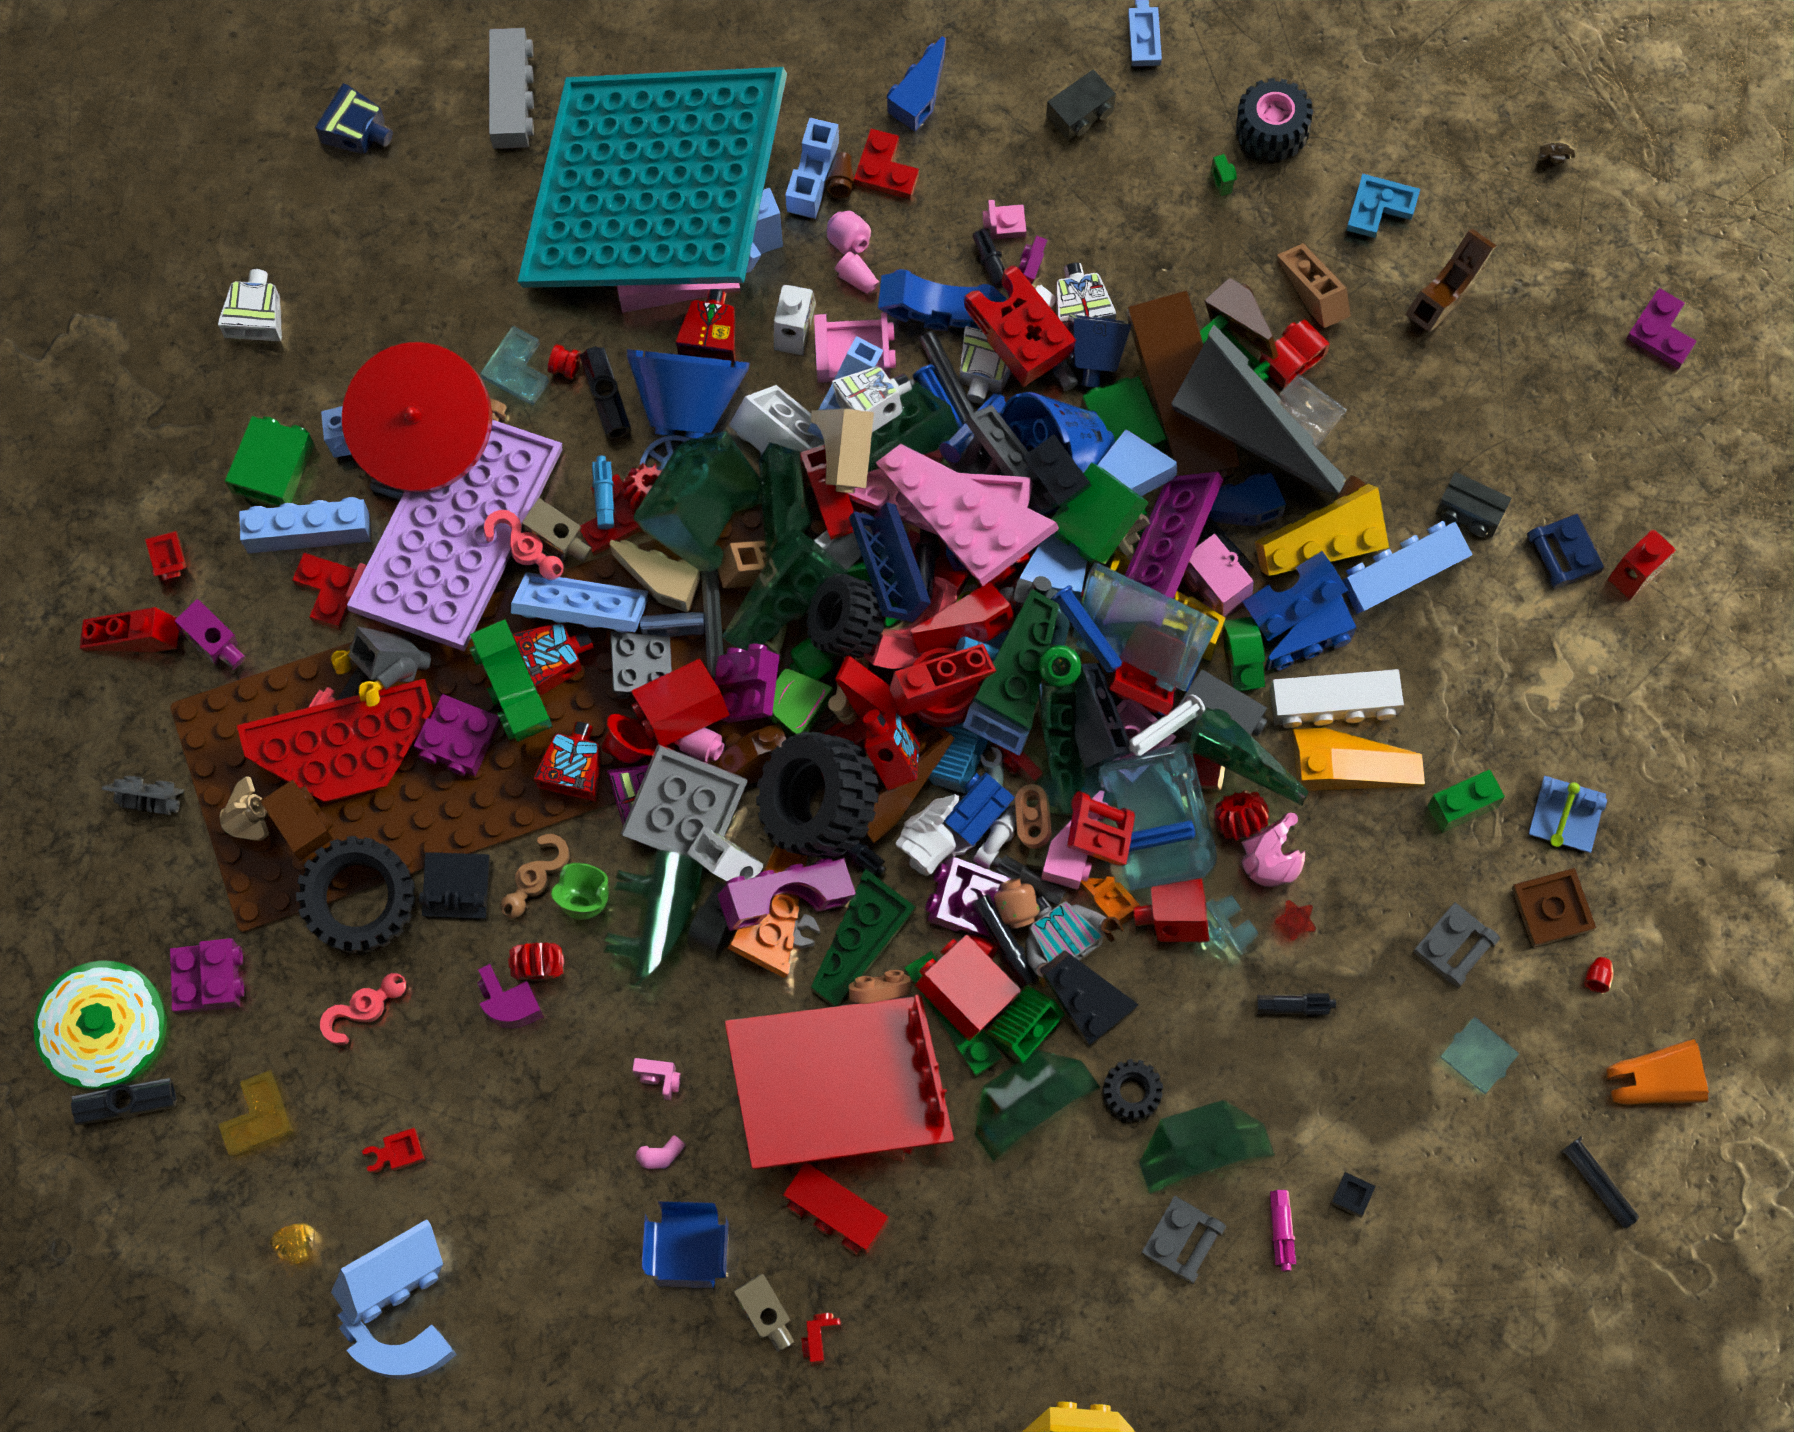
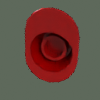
M611 714L607 718L609 731L602 744V750L618 760L628 764L636 763L646 755L653 756L659 744L655 737L651 739L647 737L641 724L642 721L639 722L637 719L620 714ZM672 742L664 747L675 750V743Z

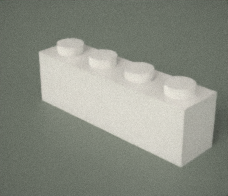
M1399 669L1274 679L1270 687L1274 725H1283L1284 728H1295L1301 726L1302 723L1309 722L1323 726L1333 723V720L1345 719L1347 723H1357L1369 717H1377L1378 720H1390L1399 715L1404 706Z

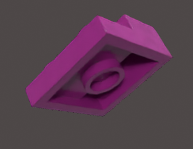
M749 644L747 651L740 648H728L726 655L718 656L715 683L718 688L724 689L723 699L730 714L721 719L722 721L732 723L772 716L780 655L768 651L765 645Z
M442 694L431 719H426L414 747L419 754L418 757L427 763L435 765L438 761L448 765L447 768L458 775L465 776L468 773L476 776L501 720L498 715Z
M956 857L945 860L944 864L940 863L934 874V881L938 882L936 893H931L926 902L925 910L930 912L928 921L954 931L963 930L992 940L971 903L988 893L994 902L995 893L1002 890L1001 883L1009 881L1011 878Z
M232 938L199 942L200 945L170 948L172 1011L175 1014L240 1007V997H244L243 978L239 977L238 966L243 965V953L241 946H237Z

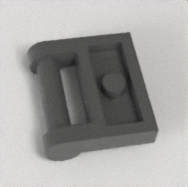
M1454 902L1413 952L1454 986L1461 987L1466 981L1465 976L1489 947H1495L1500 941V937L1495 931L1485 927ZM1471 933L1479 938L1476 944L1455 968L1451 967L1447 963Z
M1174 1196L1141 1255L1186 1282L1194 1284L1199 1276L1196 1272L1217 1236L1223 1234L1226 1225ZM1198 1223L1205 1227L1206 1230L1185 1266L1181 1265L1176 1260Z

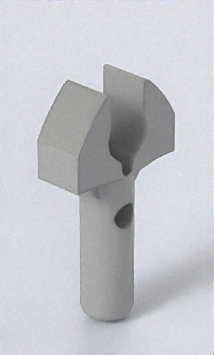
M804 913L802 919L795 921L793 946L803 949L815 945L813 940L801 936L799 931L807 928L820 934L818 924L813 917Z

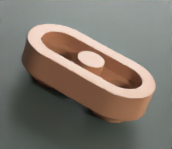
M1035 784L1025 785L1017 792L1015 797L1017 834L1025 846L1036 849L1047 844L1051 837L1049 798L1040 786ZM1032 800H1038V804L1035 807H1029V803ZM1034 830H1041L1037 837H1031Z
M889 970L885 972V975L877 977L860 976L849 984V999L854 1003H874L906 996L911 993V978L901 970Z

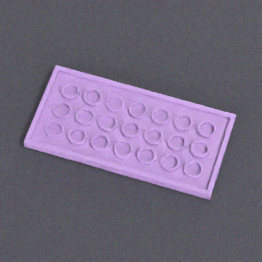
M492 420L491 433L486 449L476 465L465 476L455 483L435 491L404 492L347 604L348 611L465 651L471 639L470 634L474 633L512 555L510 547L512 530L510 526L505 523L497 524L494 527V539L488 542L484 536L485 520L494 511L508 510L520 519L522 526L523 520L540 497L563 450L562 443Z

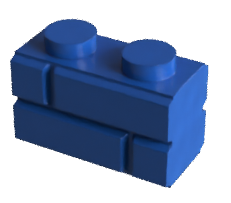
M986 772L982 776L977 773L974 774L964 786L968 792L954 806L952 812L944 820L946 824L972 846L1015 798Z

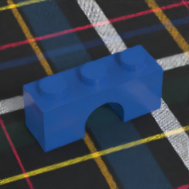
M1323 551L1296 567L1300 577L1298 582L1289 590L1275 592L1270 585H1267L1242 601L1267 641H1270L1348 591Z

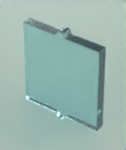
M1474 1017L1461 1033L1454 1035L1455 1040L1441 1055V1058L1482 1093L1486 1094L1499 1077H1505V1070L1519 1053L1479 1019Z

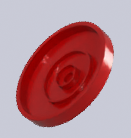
M408 342L382 350L365 362L357 371L344 397L342 428L350 453L359 466L371 477L397 490L429 492L455 483L465 476L479 461L486 449L491 433L492 407L484 382L467 361L439 345L424 342Z

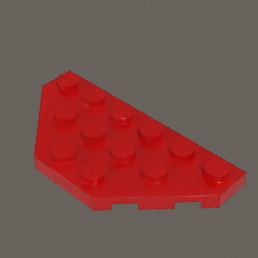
M421 679L389 687L386 690L381 689L378 691L380 702L372 707H368L366 700L361 701L360 695L237 725L244 756L286 782L294 780L299 789L305 785L312 797L323 803L386 788L422 730L426 719L433 712L426 680Z

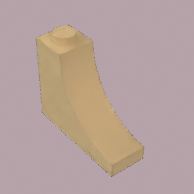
M845 408L812 410L811 423L819 427L825 444L826 485L836 486V492L854 494L855 488H866L874 412Z

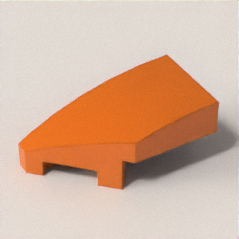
M1106 876V879L1088 878L1087 882L1083 880L1080 882L1082 888L1102 914L1107 918L1116 917L1121 925L1134 916L1133 907L1140 906L1121 883H1116L1115 877Z

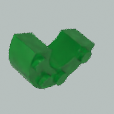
M504 619L471 633L470 636L475 646L469 648L476 665L483 663L492 686L488 687L487 691L493 704L497 705L500 703L503 711L497 714L508 739L512 740L515 738L517 742H520L552 728L550 718L531 680L506 620Z

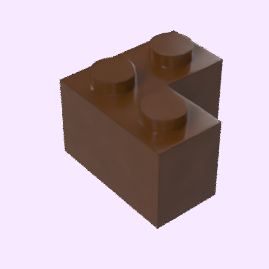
M291 780L260 800L300 861L333 840L327 831L332 825L305 785L299 789L294 780Z

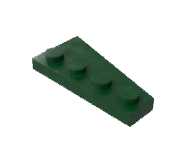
M1033 589L1026 596L992 662L996 672L983 679L972 700L1028 732L1032 728L1035 705L1038 702L1040 693L1039 688L1042 677L1038 668L1039 658L1051 644L1060 605Z
M866 869L860 878V883L855 891L856 895L850 900L849 907L838 926L829 950H827L811 985V990L833 1007L840 1006L849 994V984L854 982L855 978L864 976L916 910L915 905Z

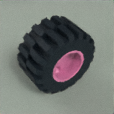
M1268 78V82L1264 83L1260 80L1256 82L1255 87H1248L1246 94H1242L1240 104L1238 105L1236 134L1239 135L1240 144H1246L1245 150L1252 153L1254 151L1256 153L1255 157L1261 159L1263 156L1268 157L1267 161H1274V157L1284 160L1287 159V154L1294 156L1298 153V148L1303 149L1306 145V140L1309 138L1313 109H1311V99H1307V93L1304 89L1298 90V84L1294 82L1291 85L1287 84V79L1281 78V81L1278 82L1275 81V78Z

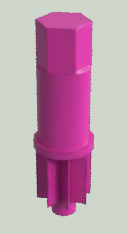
M1275 1190L1270 1192L1276 1266L1281 1265L1282 1272L1292 1271L1291 1265L1296 1264L1295 1236H1293L1289 1191Z

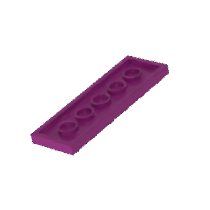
M1218 472L1175 476L1173 480L1164 484L1149 518L1151 525L1145 528L1104 622V625L1110 632L1134 630L1140 623L1153 628L1162 627L1224 480Z

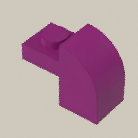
M490 964L478 969L482 979L477 981L482 995L484 999L491 997L479 1004L485 1015L494 1024L503 1028L515 1029L524 1027L544 1017L527 981L503 992Z

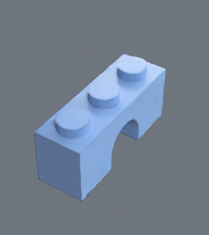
M809 118L802 140L800 164L798 170L793 169L786 192L787 212L816 219L825 190V182L839 144L838 124Z

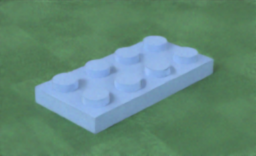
M526 572L511 602V613L522 615L525 618L551 619L557 623L583 624L589 628H609L621 633L636 632L648 602V591L561 577L555 580H548L543 578L541 574Z

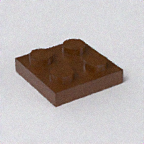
M1575 868L1517 883L1512 886L1533 948L1589 933L1596 929Z

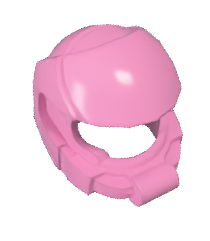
M1295 813L1284 814L1280 820L1263 829L1260 834H1256L1241 842L1246 851V855L1241 861L1246 874H1249V878L1257 884L1276 887L1293 882L1301 873L1305 862V850L1300 852L1297 849L1286 854H1282L1281 845L1287 840L1286 834L1290 826L1298 822V817Z

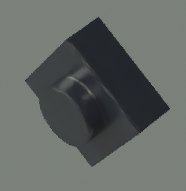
M1345 1172L1331 1204L1362 1218L1376 1186Z

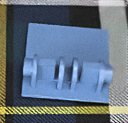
M1547 776L1543 777L1528 835L1550 841V837L1557 831L1569 794L1567 787L1570 783ZM1580 786L1579 793L1575 794L1562 833L1564 839L1562 845L1591 853L1601 812L1604 811L1607 803L1605 793Z

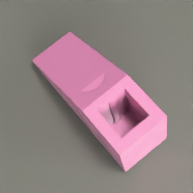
M1100 790L1092 798L1108 805V803L1102 802L1105 791ZM1088 812V818L1104 821V817ZM1070 821L1051 841L1041 880L1078 890L1081 880L1088 881L1092 863L1086 861L1087 854L1067 847L1071 826Z

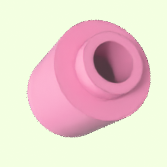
M705 727L674 742L675 745L679 746L680 751L707 764L712 760L716 761L724 749L722 736Z

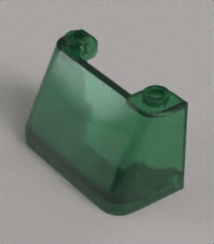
M727 431L690 439L682 443L673 452L637 509L634 520L643 531L699 571L710 572L717 569L722 563L724 552L718 545L714 546L732 514L735 510L750 509L755 506L759 501L758 497L765 488V484Z

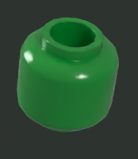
M810 638L803 640L790 652L793 660L789 664L791 670L817 681L832 671L836 665L834 659L837 655L818 650L817 647L811 644Z
M1055 645L1042 653L1039 658L1038 668L1044 681L1055 687H1065L1077 680L1081 671V661L1073 649L1068 646ZM1058 659L1062 660L1059 664L1055 663L1054 661ZM1065 664L1064 669L1061 670V666ZM1053 665L1057 666L1058 672L1053 669Z

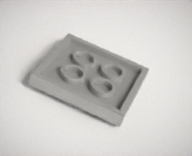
M657 745L621 834L701 865L687 852L704 826L722 837L725 836L748 780L682 753Z

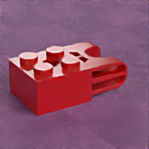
M1009 266L1004 270L1002 285L1008 293V300L994 302L976 290L964 296V308L985 334L990 346L1021 385L1025 387L1070 357L1073 353L1076 339L1021 270L1016 266Z

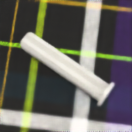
M1190 694L1186 696L1184 703L1169 712L1168 716H1163L1130 739V745L1128 746L1130 752H1134L1136 756H1141L1192 719L1201 718L1205 714L1204 703L1196 695Z

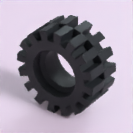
M1128 1059L1126 1063H1122V1061L1117 1063L1116 1067L1111 1068L1103 1085V1101L1108 1106L1107 1110L1111 1114H1116L1117 1119L1121 1120V1118L1127 1119L1126 1122L1131 1123L1133 1120L1140 1122L1145 1117L1149 1118L1157 1110L1163 1095V1084L1160 1083L1161 1077L1159 1073H1155L1153 1071L1154 1067L1150 1064L1149 1066L1144 1065V1061L1141 1060L1133 1062V1059ZM1128 1079L1140 1081L1145 1088L1144 1098L1136 1103L1127 1102L1120 1094L1121 1084Z

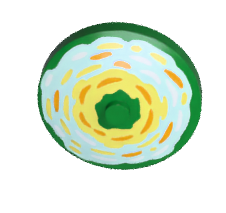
M94 961L81 964L57 978L46 990L38 1005L34 1019V1040L38 1054L46 1067L54 1075L71 1086L84 1090L103 1091L117 1084H127L139 1077L150 1067L162 1048L167 1029L165 1005L153 983L145 975L129 965L115 961Z

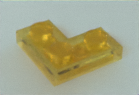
M271 1070L240 1082L249 1113L218 1124L228 1155L231 1157L294 1133L274 1073Z

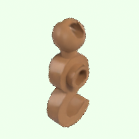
M545 834L538 837L537 842L541 848L553 846L559 850V854L555 860L526 863L517 870L515 882L518 888L515 893L507 894L500 904V909L505 916L509 918L521 916L526 908L525 899L527 896L534 897L542 894L548 885L547 874L561 871L568 863L570 851L566 841L560 836ZM512 910L511 914H506L505 912Z

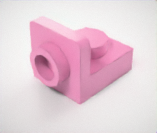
M988 200V211H983L982 214L984 229H989L991 240L1026 237L1024 205L995 207V201Z
M634 1059L633 1073L635 1077H640V1082L646 1084H659L660 1080H664L663 1097L665 1100H672V1093H678L681 1078V1073L676 1072L674 1063Z

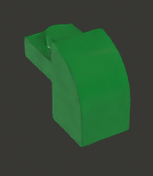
M1252 616L1225 620L1222 629L1224 651L1230 661L1232 687L1238 691L1265 687L1263 667L1265 654L1257 623Z

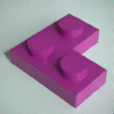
M1037 235L1032 245L1026 243L1020 257L1021 262L1018 266L1031 284L1038 272L1047 239Z
M1661 288L1657 290L1627 336L1628 340L1680 369L1697 342L1671 326L1685 305V302Z

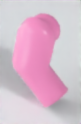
M673 1135L663 1148L640 1147L636 1152V1160L642 1167L647 1169H664L674 1161L686 1144Z

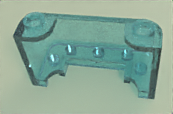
M1094 562L1089 572L1081 605L1121 661L1156 677L1155 684L1170 692H1173L1174 687L1183 691L1186 690L1219 623L1209 616L1097 562ZM1074 628L1072 637L1078 639L1075 645L1091 652Z
M1187 742L1173 744L1147 751L1141 756L1132 755L1104 763L1100 766L1098 777L1101 788L1106 789L1109 794H1115L1118 809L1127 808L1135 813L1132 832L1185 821H1192L1195 828L1193 839L1129 852L1127 864L1122 865L1121 869L1124 880L1129 882L1130 890L1204 878L1215 866L1217 854L1190 745Z

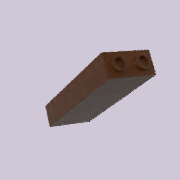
M1187 290L1129 306L1126 317L1128 323L1131 324L1130 330L1156 416L1167 438L1166 448L1168 455L1177 462L1176 476L1218 472L1223 479L1234 476V471H1237L1240 466L1234 443L1171 409V403L1204 345Z

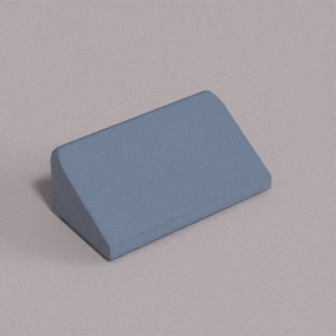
M691 612L642 616L640 620L641 633L670 637L701 635L705 633L704 613Z

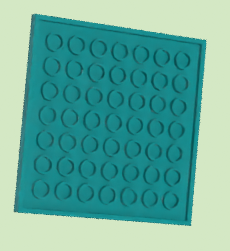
M784 67L566 77L518 277V283L521 287L744 283L787 77Z

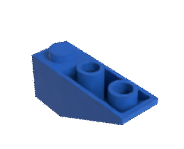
M943 36L936 44L931 43L927 47L917 65L914 63L909 67L902 82L899 85H893L886 97L887 112L913 131H916L934 110L945 58L946 38Z
M1270 472L1265 475L1257 473L1238 485L1227 484L1220 487L1208 518L1210 517L1217 523L1257 526L1283 516L1286 503L1272 473Z
M1342 595L1298 622L1268 656L1265 665L1266 670L1268 671L1273 668L1282 670L1291 666L1294 660L1299 658L1311 659L1320 655L1323 649L1331 646L1340 648L1350 643L1357 627Z

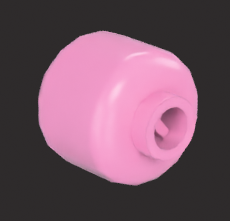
M843 211L834 214L827 224V238L842 254L846 255L851 251L855 255L863 252L868 247L871 229L859 215L853 211Z

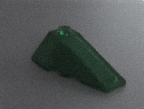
M793 527L773 551L723 633V638L745 651L748 650L749 644H763L778 634L781 627L793 619L797 621L805 615L804 612L810 607L811 598L817 592V587L820 583L823 584L828 576L832 577L836 573L850 575L849 572L817 542Z
M1207 707L1192 731L1188 750L1303 806L1309 791L1244 728L1235 720H1232L1227 712L1217 708L1212 710Z

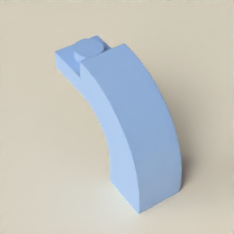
M856 336L834 380L876 367L883 350ZM833 383L818 410L841 409L836 401ZM811 423L807 431L824 440L819 427Z
M344 1311L337 1315L343 1322L339 1329L350 1343L355 1339L357 1341L346 1351L361 1365L381 1376L394 1379L421 1377L439 1369L457 1355L433 1325H430L407 1343L386 1345L378 1342L362 1321L352 1325Z

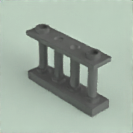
M993 405L969 414L965 423L973 432L974 437L961 454V459L957 463L946 460L952 469L958 473L997 475L1001 469L1005 476L1029 477L1024 470L1029 466L1024 459V456L1029 452ZM982 446L992 457L987 469L978 457ZM1041 481L1036 485L1033 482L1028 508L1042 515L1053 510V508L1042 494L1047 489Z

